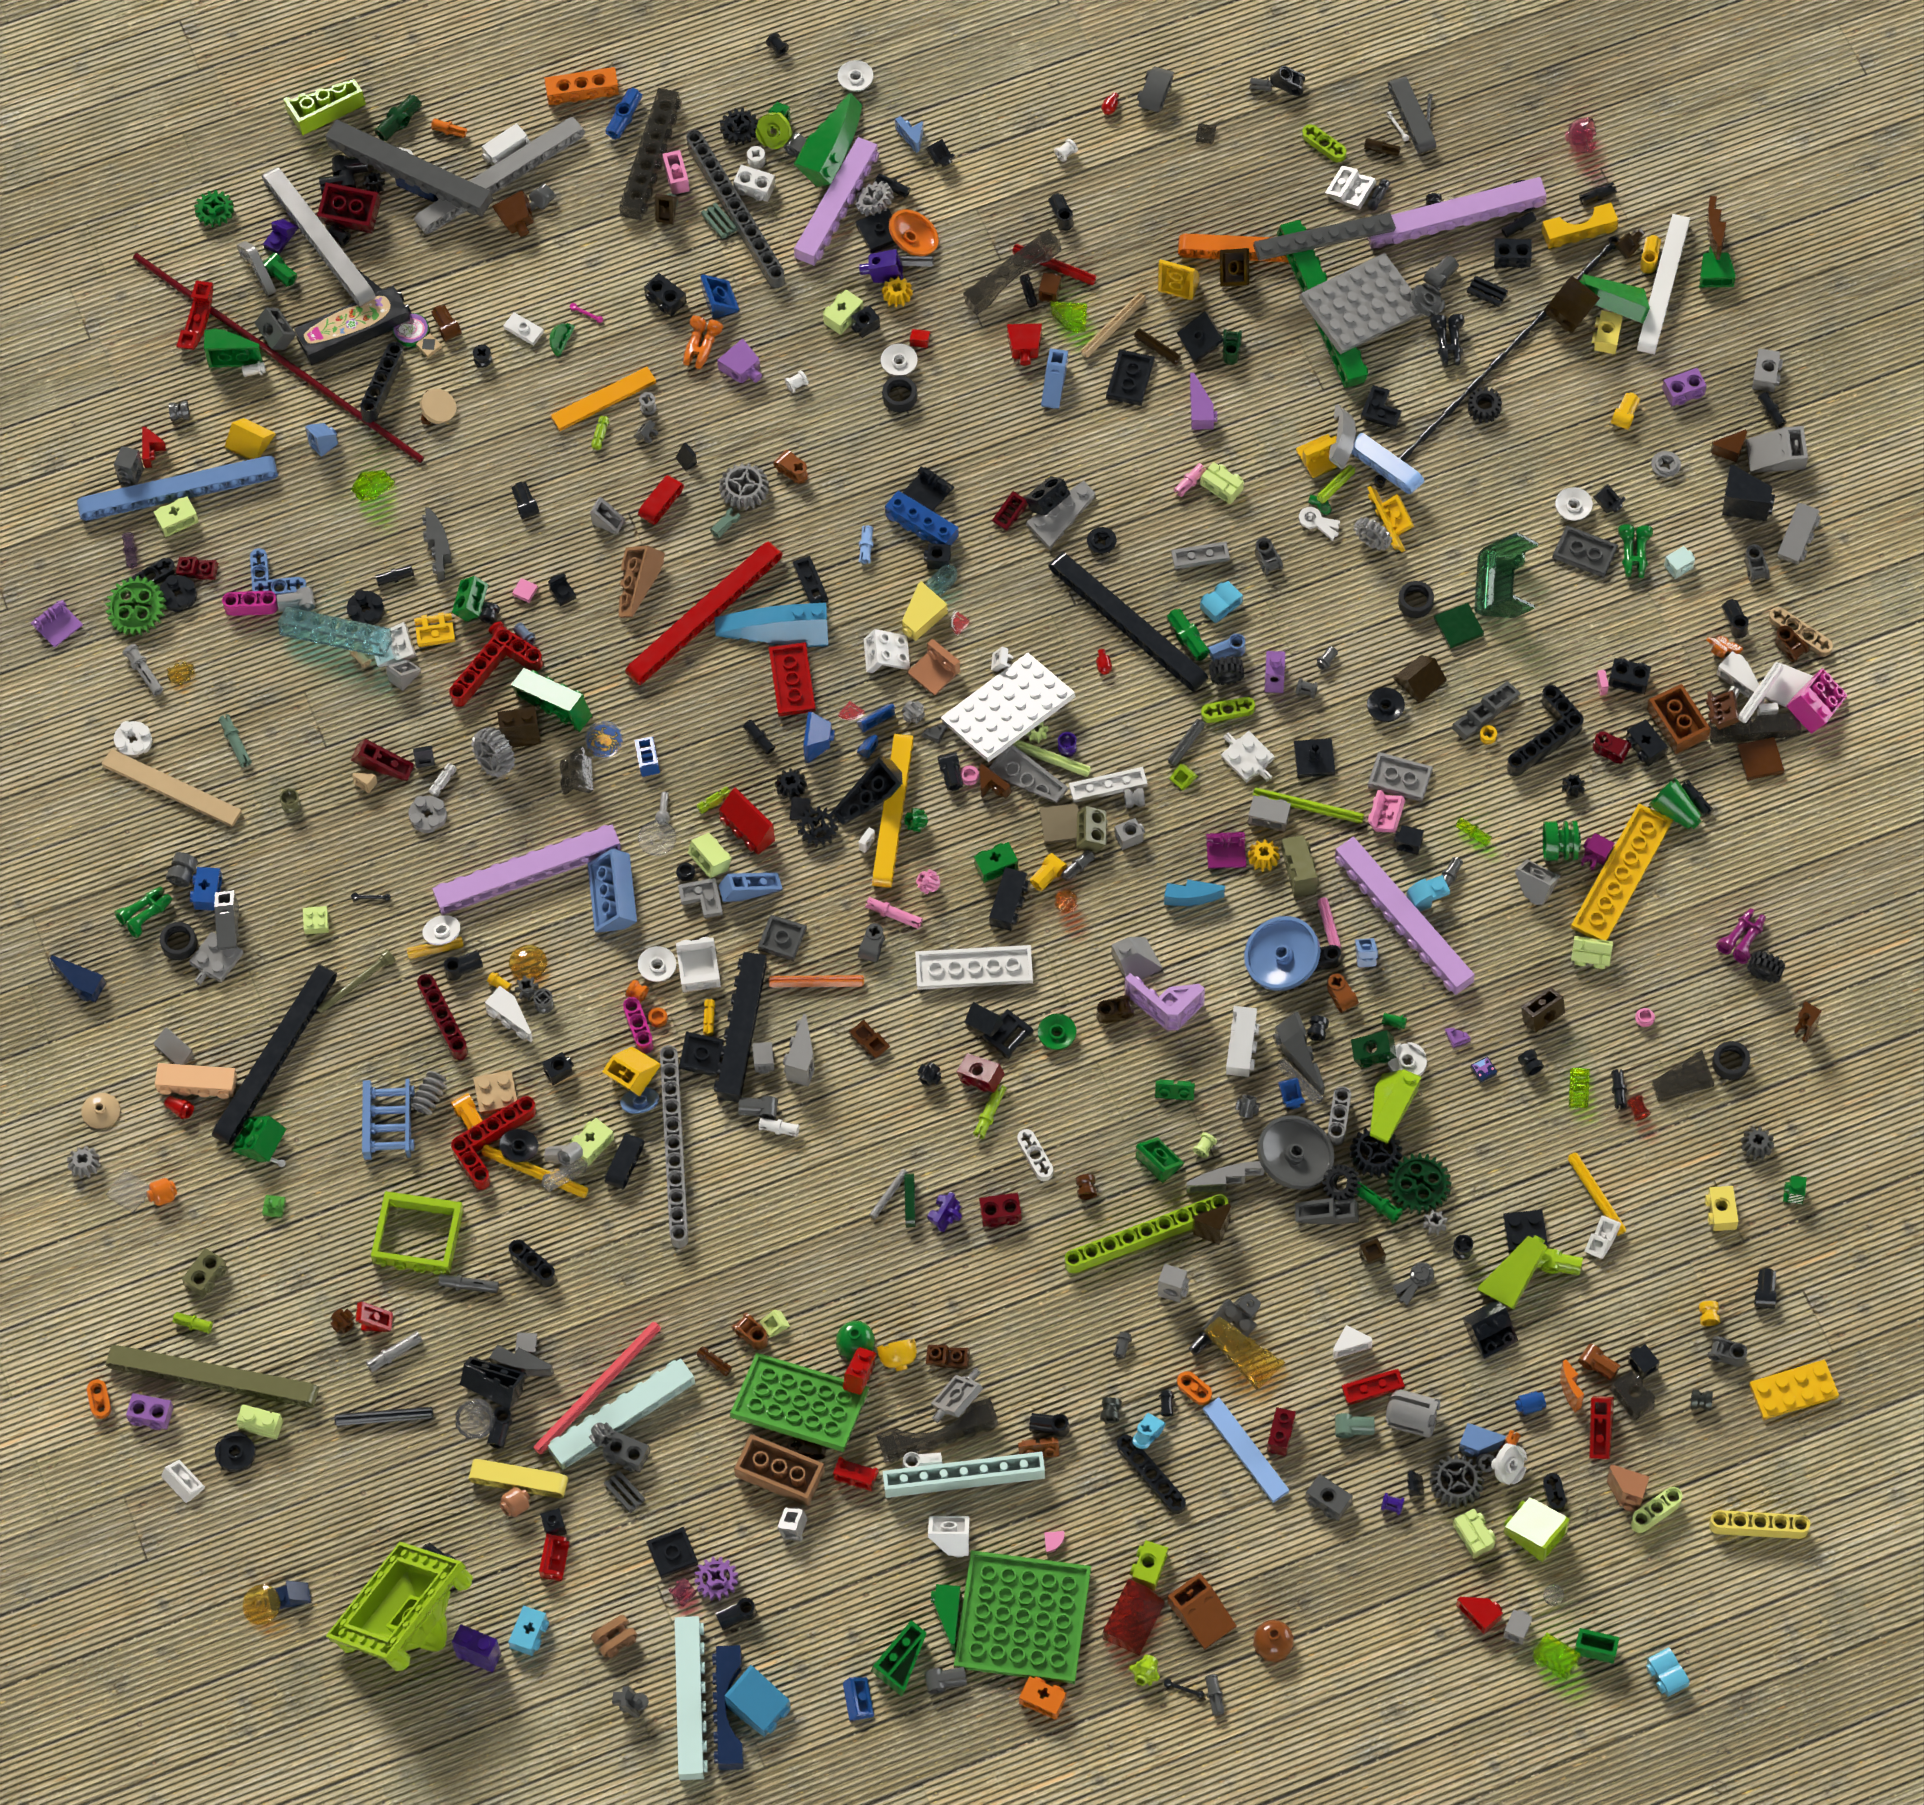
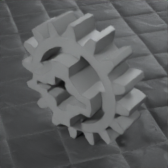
M874 181L873 185L868 184L866 188H861L862 192L857 193L858 197L855 198V205L860 213L866 216L870 213L874 216L875 212L880 214L881 210L887 209L886 205L891 204L890 200L894 199L893 191L888 183L884 184L881 181L878 184Z
M1361 517L1354 525L1353 530L1356 531V535L1359 536L1361 542H1365L1370 548L1374 549L1376 547L1378 551L1381 549L1385 551L1392 542V537L1389 536L1390 533L1379 522L1377 523L1376 520Z

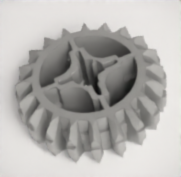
M741 462L738 467L734 464L733 469L728 467L727 473L723 472L722 478L719 481V491L721 492L722 499L725 500L726 504L730 503L732 508L737 506L738 510L744 507L747 511L749 506L754 509L755 504L761 505V500H765L766 494L769 492L767 475L764 474L762 469L758 470L757 465L751 467L750 463L744 466Z
M494 727L481 729L474 734L471 743L473 747L472 752L475 754L474 758L477 759L482 770L485 769L487 774L497 778L509 773L515 766L514 762L516 760L513 757L515 753L511 749L512 746H510L509 740H506L505 735H502L500 730H496Z

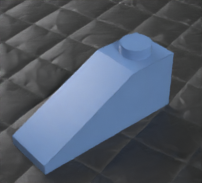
M778 873L727 874L718 885L723 902L743 901L779 892L783 889Z

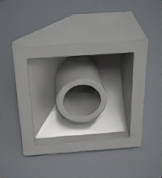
M1528 859L1515 870L1524 896L1536 905H1543L1548 900L1561 877Z
M1127 937L1111 945V955L1124 978L1131 973L1134 977L1137 976L1142 980L1163 970L1146 937Z

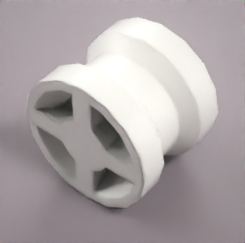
M759 146L751 147L747 151L748 165L751 168L760 169L765 165L766 161L764 149Z

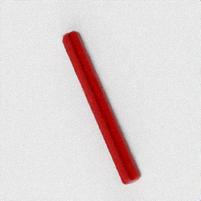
M1015 244L1012 253L1090 285H1094L1096 281V275L1022 245Z

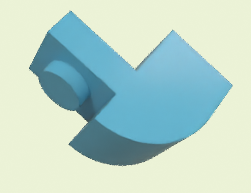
M1443 875L1427 881L1424 878L1408 889L1406 897L1421 912L1431 908L1433 900L1449 895L1450 889Z

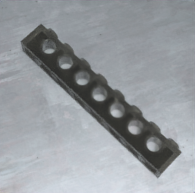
M662 88L657 90L619 205L620 216L642 220L643 214L647 213L648 199L652 198L653 194L652 186L657 183V171L662 167V154L667 152L668 145L666 143L672 137L671 128L672 125L676 124V113L682 106L679 92Z

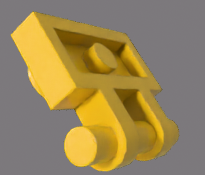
M442 612L435 616L427 617V615H422L421 618H414L415 626L423 625V627L415 628L418 647L455 642L453 622L445 623V621H452L451 613L444 614ZM439 622V624L429 626V624Z

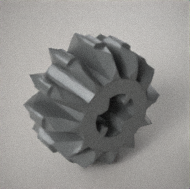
M1752 1126L1750 1132H1744V1137L1741 1138V1144H1743L1741 1149L1742 1151H1747V1157L1753 1155L1755 1160L1759 1156L1763 1160L1765 1155L1769 1156L1771 1154V1149L1774 1148V1143L1772 1142L1774 1137L1773 1135H1768L1769 1130L1763 1132L1761 1126L1758 1130H1755Z

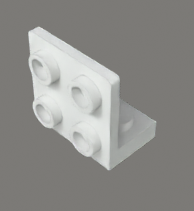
M874 629L864 638L866 672L874 673L882 665L904 670L910 668L906 635Z

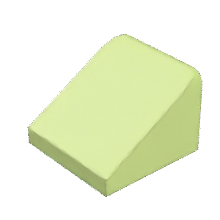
M773 1310L760 1321L770 1338L790 1327L783 1313L779 1310Z

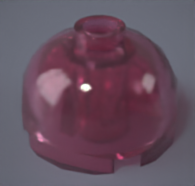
M1591 117L1574 120L1569 126L1568 131L1565 132L1566 141L1578 153H1593L1595 150L1596 142H1593V136H1596V126L1593 118L1590 119Z

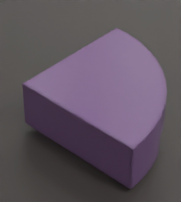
M1455 1028L1445 1029L1452 1048L1471 1041L1470 1036L1466 1032Z

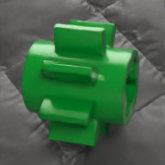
M911 808V812L906 813L904 822L908 826V830L921 832V828L926 827L928 817L924 814V810Z

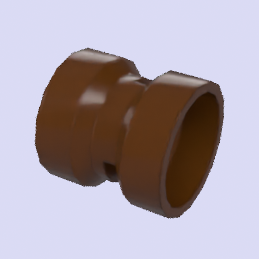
M1083 1174L1076 1177V1185L1079 1187L1077 1190L1079 1199L1089 1200L1097 1196V1190L1094 1187L1096 1183L1094 1175Z

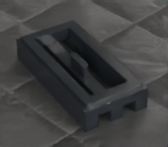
M1475 275L1474 280L1467 289V293L1500 307L1508 294V290Z

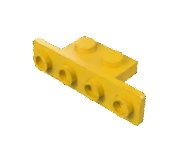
M1372 486L1367 487L1370 493L1368 497L1377 507L1375 512L1383 520L1384 524L1382 526L1386 528L1387 532L1390 533V537H1392V547L1404 552L1405 548L1399 535L1413 528L1414 525L1400 496L1396 494L1382 502L1377 490Z

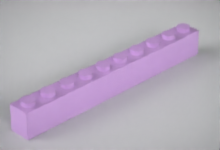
M1541 177L1408 210L1391 215L1396 226L1394 232L1367 238L1371 249L1382 248L1392 243L1398 244L1404 240L1417 239L1423 235H1433L1439 231L1452 230L1458 226H1468L1474 222L1487 221L1493 217H1503L1509 213L1522 212L1532 207H1541L1546 204V192Z
M613 824L603 825L592 832H584L575 838L564 839L561 843L547 845L544 849L530 851L521 857H513L507 862L494 864L485 870H477L468 876L457 877L454 881L440 883L432 888L441 915H445L585 865L612 848L621 851L620 841Z
M1354 836L1336 848V863L1340 867L1343 866L1349 878L1359 884L1361 892L1371 898V902L1376 908H1380L1384 918L1394 924L1397 933L1407 939L1410 948L1415 949L1419 953V957L1424 963L1429 964L1433 974L1443 980V984L1448 991H1452L1457 995L1474 983L1475 974Z

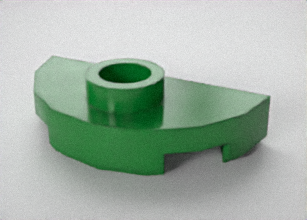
M562 323L552 329L549 341L552 352L556 356L561 355L575 328L574 325Z

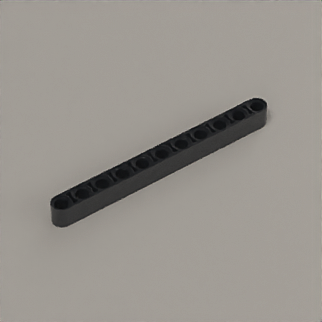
M1061 552L1048 564L1049 569L1054 575L1189 690L1195 692L1208 680L1204 670L1066 553Z
M321 964L315 968L215 1125L212 1132L214 1138L228 1145L234 1142L243 1128V1123L256 1108L318 1010V1007L336 981L337 972Z

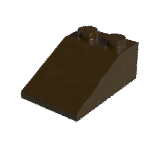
M1571 275L1543 311L1549 318L1557 321L1564 330L1573 333L1600 297Z

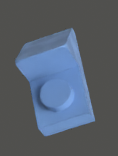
M899 116L895 119V129L910 147L918 153L924 130L923 121L912 127L908 120L905 121Z
M1374 938L1355 939L1357 966H1376L1378 950Z

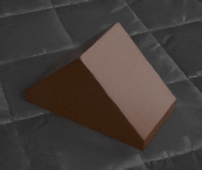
M1746 429L1713 441L1711 453L1737 462L1746 441Z

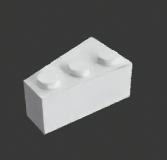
M1234 1006L1226 1075L1249 1077L1250 1070L1254 1071L1255 1059H1252V1053H1256L1257 1041H1254V1036L1259 1035L1260 1024H1256L1257 1008Z

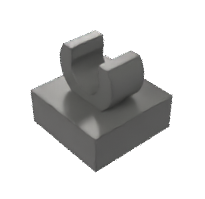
M650 419L644 422L633 436L638 441L644 438L646 443H651L653 440L649 437V434L651 433L655 437L659 433L657 430L652 429L655 423Z

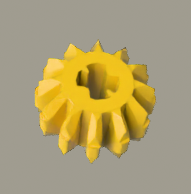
M898 276L894 280L890 277L889 282L885 281L884 287H882L883 300L887 301L889 306L894 304L897 308L898 304H901L904 307L905 302L909 303L910 297L913 295L911 284L907 283L906 278L900 280Z
M1266 839L1263 840V843L1257 840L1256 845L1251 844L1250 851L1247 855L1250 858L1249 864H1254L1255 870L1260 867L1262 872L1265 868L1271 871L1272 866L1276 867L1278 865L1277 860L1280 859L1278 846L1274 847L1273 841L1268 844Z

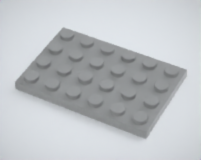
M1385 253L1301 293L1299 296L1340 354L1422 314L1411 301L1412 289Z

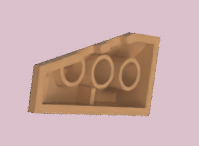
M650 546L626 547L621 564L624 579L620 581V586L623 587V593L619 600L620 618L633 617L661 571V567L664 564V552Z

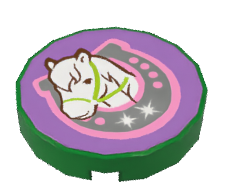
M412 313L409 315V321L393 328V334L397 342L406 347H415L416 343L426 337L430 331L427 320L422 315Z

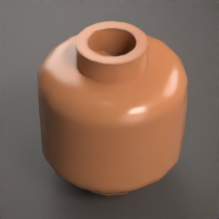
M514 1487L502 1495L500 1508L508 1517H517L529 1508L528 1500L530 1496L525 1489L520 1490Z

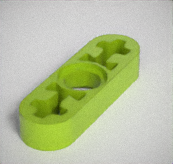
M1308 124L1303 127L1302 138L1305 142L1334 162L1339 163L1345 160V146L1315 125ZM1325 140L1329 142V145L1324 147L1319 142Z
M1242 697L1206 704L1201 709V718L1206 723H1214L1250 716L1255 711V702L1250 697ZM1244 704H1247L1249 706V709H1246L1244 707ZM1230 706L1233 708V712L1227 714L1223 712V708ZM1207 711H1210L1212 713V716H1209L1207 714Z

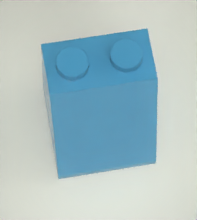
M752 1665L746 1669L725 1694L727 1708L764 1737L768 1733L771 1734L776 1729L779 1719L781 1717L785 1718L791 1710L790 1700Z

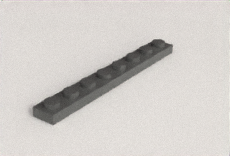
M1389 212L1254 241L1253 247L1260 261L1394 232L1396 226Z

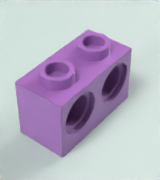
M1698 368L1664 379L1662 390L1672 407L1682 405L1691 399L1701 398L1705 395L1707 385Z
M132 1393L126 1416L128 1421L134 1426L146 1425L154 1430L168 1429L174 1407L171 1400ZM138 1409H144L141 1414L135 1413ZM159 1412L163 1413L159 1418L154 1417Z

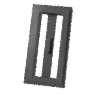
M620 1470L616 1472L615 1476H611L610 1480L604 1482L606 1488L629 1513L645 1501L641 1493ZM619 1478L639 1499L638 1501H636L632 1497V1495L622 1486V1484L618 1481ZM613 1483L633 1503L632 1506H630L624 1500V1498L614 1489V1487L612 1486Z

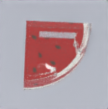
M955 610L951 617V627L958 636L970 624V620Z
M849 701L838 713V717L844 720H856L862 717L865 711Z

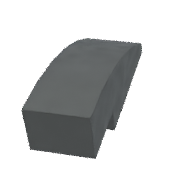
M1333 1198L1295 1203V1221L1307 1224L1358 1223L1359 1204L1355 1199L1335 1201Z
M497 1344L489 1357L491 1363L524 1372L526 1376L543 1377L554 1374L552 1365L519 1347L515 1353H512Z

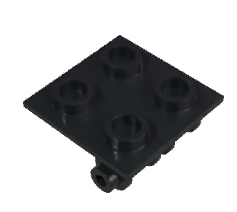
M921 466L918 469L919 475L902 493L934 511L955 487L927 467L923 468Z

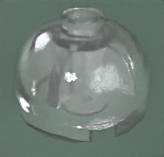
M469 1399L461 1404L455 1414L456 1427L466 1438L482 1439L491 1432L495 1425V1410L490 1403L483 1399Z

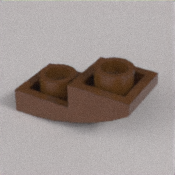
M928 1345L926 1364L943 1368L968 1369L970 1350L969 1348H949L947 1345Z

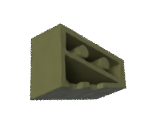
M1304 835L1281 839V850L1293 897L1297 898L1316 894L1319 879L1315 871L1314 859L1310 855L1309 841L1305 840Z

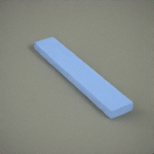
M1218 1397L1203 1407L1204 1413L1272 1503L1288 1494V1487L1222 1400Z

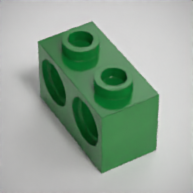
M476 576L460 580L452 613L464 621L480 617L488 584Z

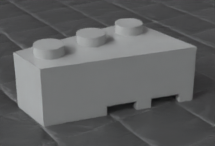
M1798 502L1778 551V558L1797 565L1800 564L1801 560H1805L1808 552L1806 550L1807 545L1812 543L1815 535L1813 533L1814 529L1818 527L1822 517L1819 515L1818 509Z

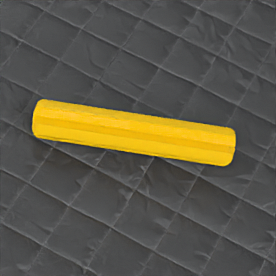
M456 937L453 941L444 945L428 943L407 948L408 958L413 959L463 948L462 937Z

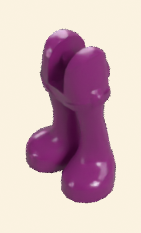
M1752 908L1739 917L1738 924L1728 936L1721 938L1716 943V947L1721 953L1729 955L1743 931H1748L1733 951L1734 959L1741 964H1747L1750 960L1749 947L1754 938L1763 931L1766 916L1761 914L1755 924L1751 923L1750 920L1755 912Z

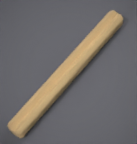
M1138 293L1081 349V354L1088 358L1146 301V296Z

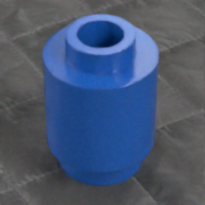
M1535 1391L1519 1395L1515 1405L1518 1412L1526 1415L1542 1411V1408L1546 1407V1401L1542 1392L1538 1393Z

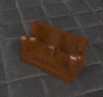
M1806 1001L1803 1003L1798 1015L1799 1023L1795 1027L1794 1033L1797 1034L1799 1029H1805L1806 1033L1803 1035L1802 1041L1807 1043L1818 1027L1822 1010Z

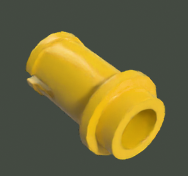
M492 972L487 978L489 986L493 985L496 988L501 986L508 992L512 987V984L501 978L499 973Z

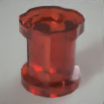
M1642 1095L1632 1097L1627 1101L1628 1107H1631L1634 1113L1635 1121L1643 1120L1651 1114L1643 1102L1644 1098Z

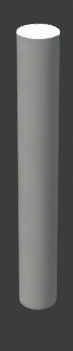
M905 1169L899 1172L869 1214L871 1218H877L903 1182L904 1174H908Z

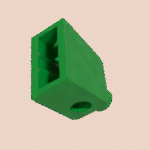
M1710 246L1709 253L1703 254L1699 288L1734 287L1736 275L1730 254L1722 252L1720 260H1716Z

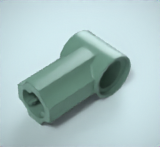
M1348 1413L1335 1415V1436L1338 1438H1350L1353 1435H1374L1375 1433L1374 1417H1353Z

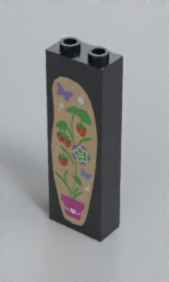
M393 285L375 293V299L360 307L354 302L294 328L296 339L309 363L314 365L392 331L394 327L409 321V315L412 313L408 304L404 305L401 291L397 292Z

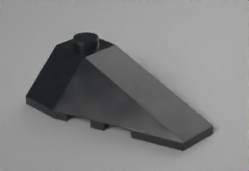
M878 757L833 809L832 812L842 825H845L889 799L903 784L902 772L891 759Z

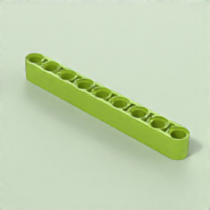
M1214 1195L1072 1249L1065 1254V1269L1069 1273H1078L1193 1229V1216L1198 1215V1211L1207 1212L1215 1209L1216 1204L1226 1205L1228 1204V1199L1224 1195ZM1186 1218L1188 1221L1180 1222L1178 1219ZM1161 1225H1168L1169 1228H1168V1229H1162V1228H1160V1226H1161ZM1147 1231L1150 1232L1151 1235L1144 1236L1142 1235V1233ZM1129 1238L1132 1239L1133 1242L1125 1243L1124 1240ZM1108 1245H1112L1115 1248L1113 1250H1107L1105 1247ZM1090 1252L1096 1253V1256L1089 1257L1087 1256V1254ZM1076 1259L1078 1263L1071 1264L1069 1260Z

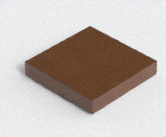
M1774 737L1737 745L1747 781L1784 773V767Z

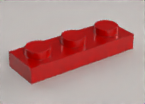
M1394 1369L1341 1386V1389L1349 1406L1393 1393L1397 1390H1403L1405 1385L1399 1369Z

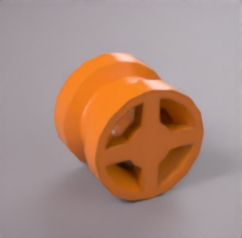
M633 980L628 986L625 996L637 998L641 1003L647 996L649 987L642 986L639 981Z

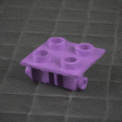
M63 600L57 601L52 607H49L48 610L31 622L33 627L54 648L83 626L66 607L67 605Z

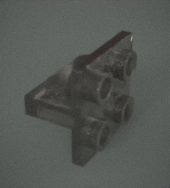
M580 746L560 761V785L564 795L573 789L585 793L593 791L592 757L585 755V748Z

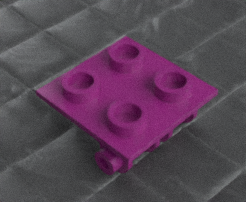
M1244 832L1206 834L1208 869L1246 867Z

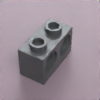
M121 446L114 462V467L119 483L124 486L138 485L144 467L139 450Z
M615 1431V1434L612 1435V1443L603 1449L605 1460L613 1465L618 1463L627 1471H637L640 1473L650 1454L649 1445ZM614 1447L622 1448L619 1452L611 1451ZM633 1454L639 1455V1458L636 1460L630 1459V1456Z

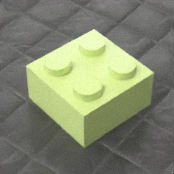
M327 906L303 908L305 935L329 933Z

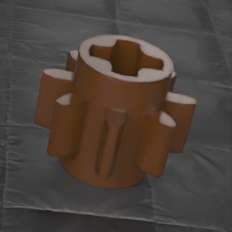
M342 1309L336 1310L330 1318L332 1320L330 1323L331 1327L337 1333L340 1330L343 1333L350 1331L355 1324L353 1322L355 1319L354 1315L349 1309L345 1311Z

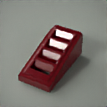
M1012 491L992 519V522L1008 531L1027 508L1028 504L1025 498ZM1013 502H1018L1020 504L1019 507L1013 504ZM1009 506L1016 510L1015 513L1008 509ZM1006 511L1007 513L1012 515V517L1009 518L1008 516L1004 515V512ZM1002 517L1007 520V524L1000 521L999 518Z

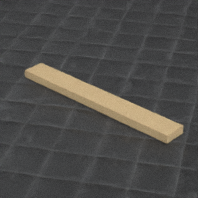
M111 749L102 762L103 767L232 828L242 814L241 809L116 750Z

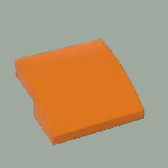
M1565 1359L1562 1363L1560 1382L1566 1400L1573 1411L1576 1412L1582 1407L1584 1393L1576 1384L1578 1373Z

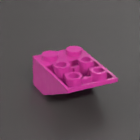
M1821 668L1794 695L1786 707L1812 734L1828 722L1848 695L1832 679L1831 675Z

